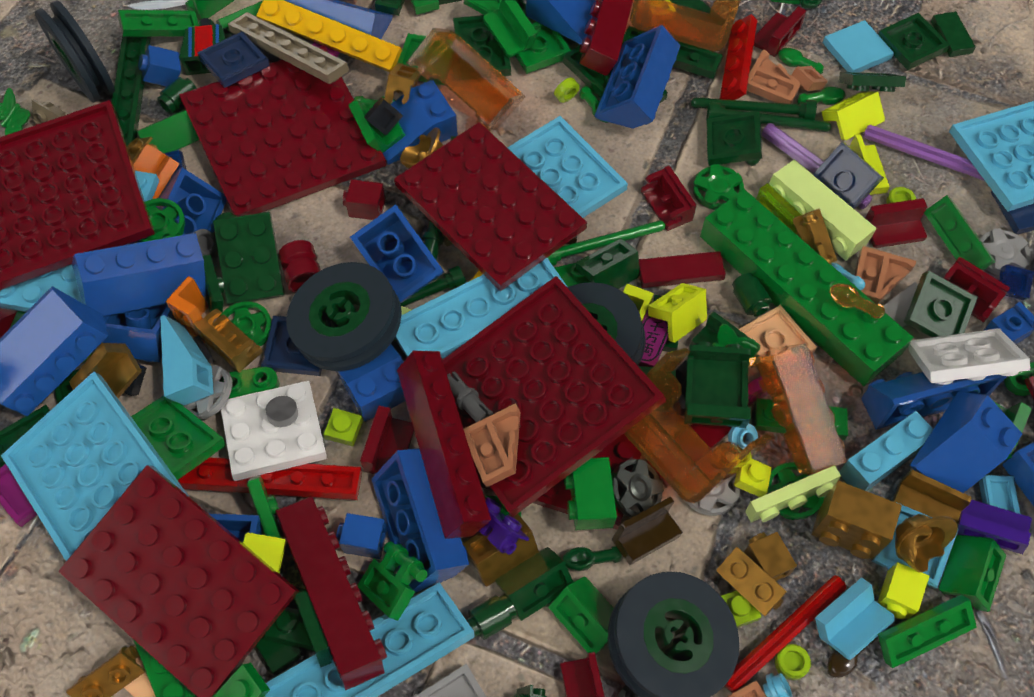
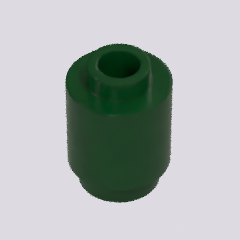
M179 77L160 92L157 100L167 113L171 115L174 112L179 113L184 109L179 94L197 88L190 79Z
M745 273L733 281V293L747 315L760 316L769 310L772 299L758 277H754L752 273Z
M506 594L499 597L494 595L468 610L470 618L466 620L474 630L475 638L480 636L483 640H486L510 626L512 620L517 617V613Z

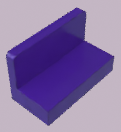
M971 500L970 504L961 511L957 534L993 538L1000 548L1023 555L1029 545L1031 537L1029 529L1032 519L1026 515Z

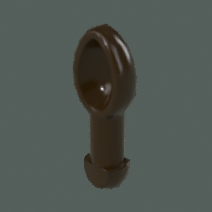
M835 650L829 657L827 664L829 675L840 678L850 674L857 666L858 656L863 650L851 660L846 659Z

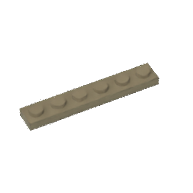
M248 12L228 23L231 33L237 34L243 31L259 48L328 84L337 81L341 76L349 72L347 62Z

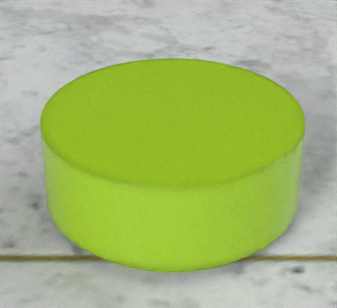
M567 78L556 87L554 96L561 103L568 102L578 93L580 85L574 78Z
M896 187L890 191L886 204L915 200L916 196L908 188Z
M789 644L776 654L775 667L778 673H782L786 679L799 680L810 670V656L801 646Z

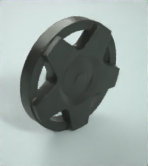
M641 459L627 460L620 463L612 472L615 505L626 516L632 518L661 502L662 492L664 491L663 482L647 461ZM628 465H633L631 472L624 468ZM618 484L623 488L621 495L618 492ZM636 505L640 512H635L629 508Z

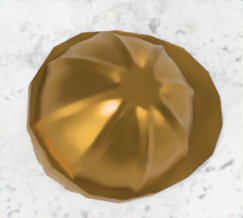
M437 127L433 128L427 136L420 135L418 145L406 147L400 157L401 164L409 169L441 148L443 144L439 140L440 129Z
M917 514L906 518L896 528V555L917 572L923 573L928 571L930 559L943 556L945 554L944 548L955 538L958 531L957 523L948 516L931 518Z

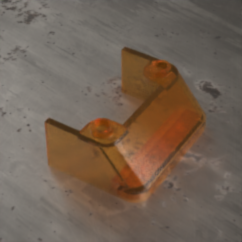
M635 0L630 21L636 29L645 32L663 25L676 41L710 51H719L725 47L741 0H716L712 5L710 14L664 0Z
M432 28L406 62L409 66H418L417 71L429 80L431 77L439 79L476 112V123L480 122L491 133L525 99V95L450 29Z
M687 348L667 352L646 374L664 394L666 402L624 434L683 500L696 503L704 499L739 471L772 437L766 434L750 442L744 449L736 443L724 442L712 451L688 424H684V419L672 407L679 400L682 389L679 381L671 373L690 353Z

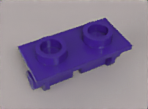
M486 497L485 500L491 521L479 532L487 536L493 528L487 539L501 553L512 554L516 550L517 545L515 543L519 538L529 541L530 538L520 530L522 528L520 522L509 515L505 516L501 512L503 507L492 498Z

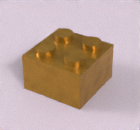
M838 480L826 495L822 506L819 508L811 535L819 538L822 543L828 546H840L848 549L852 555L858 558L873 559L892 541L902 505Z

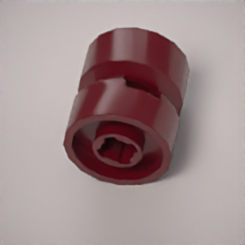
M295 240L283 245L279 250L278 256L290 291L296 293L304 282L321 271L320 265L316 261L317 256L314 246L311 242Z

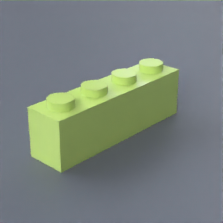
M796 160L791 161L774 173L765 191L773 200L777 201L791 213L793 217L820 209L834 252L845 261L860 251L863 246H866L877 229Z

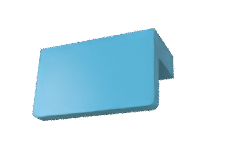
M861 577L818 614L815 620L819 637L846 659L851 660L872 642L879 633L895 621L893 613L874 600L872 584Z

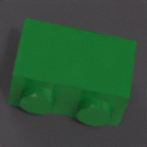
M609 457L591 458L564 478L565 490H570L571 501H567L568 519L574 520L575 531L613 528L617 519Z

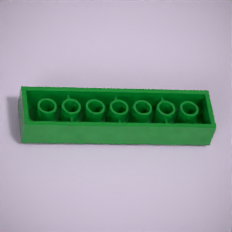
M745 189L705 217L700 237L716 252L720 251L721 256L741 275L752 273L754 277H758L772 299V303L776 307L781 304L800 328L863 387L899 358L914 337Z

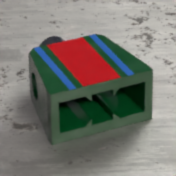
M203 18L199 21V26L185 29L179 58L186 76L211 73L200 61L198 52L226 39L222 25L214 24L211 19Z

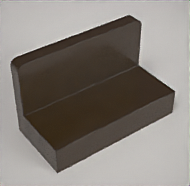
M671 497L626 520L617 529L612 541L629 566L676 540L683 533L668 512L674 504V500Z

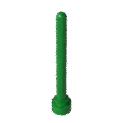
M656 221L565 245L547 258L555 266L563 257L601 248L620 238L627 241L663 231L665 223L663 221Z

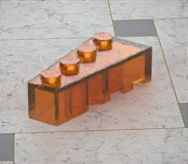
M806 343L777 347L752 356L749 359V364L751 368H758L762 376V380L758 381L762 392H767L774 402L771 412L775 420L785 427L787 431L784 433L783 438L799 473L813 475L833 465L838 466L846 463L847 460L844 455V443L838 436L834 426V414L828 407L824 397V385L818 378L814 368L815 360L813 353L808 349Z

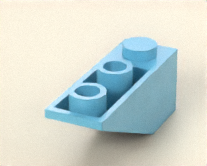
M165 315L160 316L164 397L185 406L213 395L212 366L184 325Z

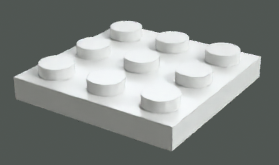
M999 328L912 340L908 346L909 353L930 383L938 385L951 384L954 380L960 379L978 381L985 379L986 376L998 374L1014 376L1020 371L1030 370V358Z
M309 381L230 398L221 408L231 473L234 481L327 459ZM278 396H288L294 399L298 408L297 419L291 425L285 427L272 425L266 414V406L270 400Z

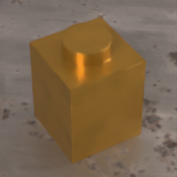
M763 532L748 541L749 545L744 553L775 581L789 576L797 567L778 532L768 536Z

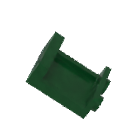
M697 342L694 345H689L686 356L684 424L747 427L751 420V407H748V369L751 349L743 348L739 344H728L725 347L713 346L709 342Z

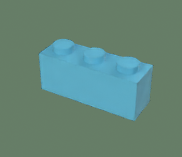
M917 411L913 412L848 459L839 471L842 479L849 485L868 491L917 455L933 431V428Z

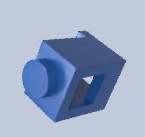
M1018 302L1011 309L992 319L984 330L999 328L1015 344H1018L1029 337L1034 331V315L1021 302Z

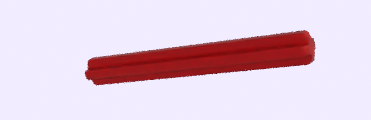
M832 576L736 665L725 687L732 693L738 691L812 622L818 614L847 588L846 583L839 576Z

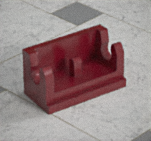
M670 165L645 178L647 183L650 184L641 187V193L658 219L665 223L666 231L693 221L697 204Z
M960 256L943 277L945 280L978 297L971 315L983 323L1010 289L1004 283Z

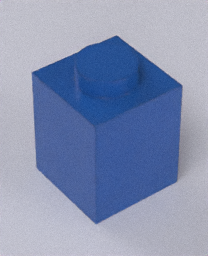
M148 45L145 55H140L138 63L139 70H142L143 81L162 86H168L174 82L181 73L179 52Z
M347 513L345 522L340 523L338 526L336 538L343 553L381 559L387 526L385 520L381 518Z

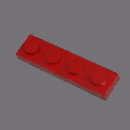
M752 14L737 20L731 27L720 99L736 100L746 95L757 27V19Z

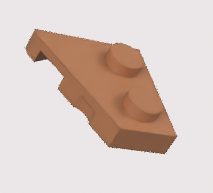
M763 50L749 73L747 91L776 103L792 104L801 83L794 76L789 75L781 64L775 65L769 59L770 54Z
M863 246L859 253L854 275L864 280L865 288L861 291L877 305L913 270L916 260Z
M516 403L464 428L472 458L486 487L516 473L521 414Z

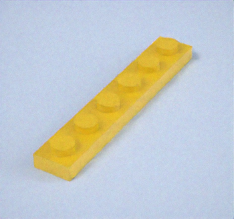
M263 0L256 15L258 18L276 27L323 46L325 45L328 48L387 72L393 70L402 53V49L399 46L284 0Z

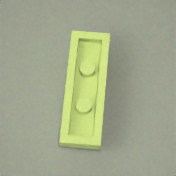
M833 465L750 501L745 513L751 523L759 519L762 522L769 521L778 516L781 509L788 506L791 510L804 505L808 501L807 498L816 494L818 498L826 496L840 479L841 475L836 466Z

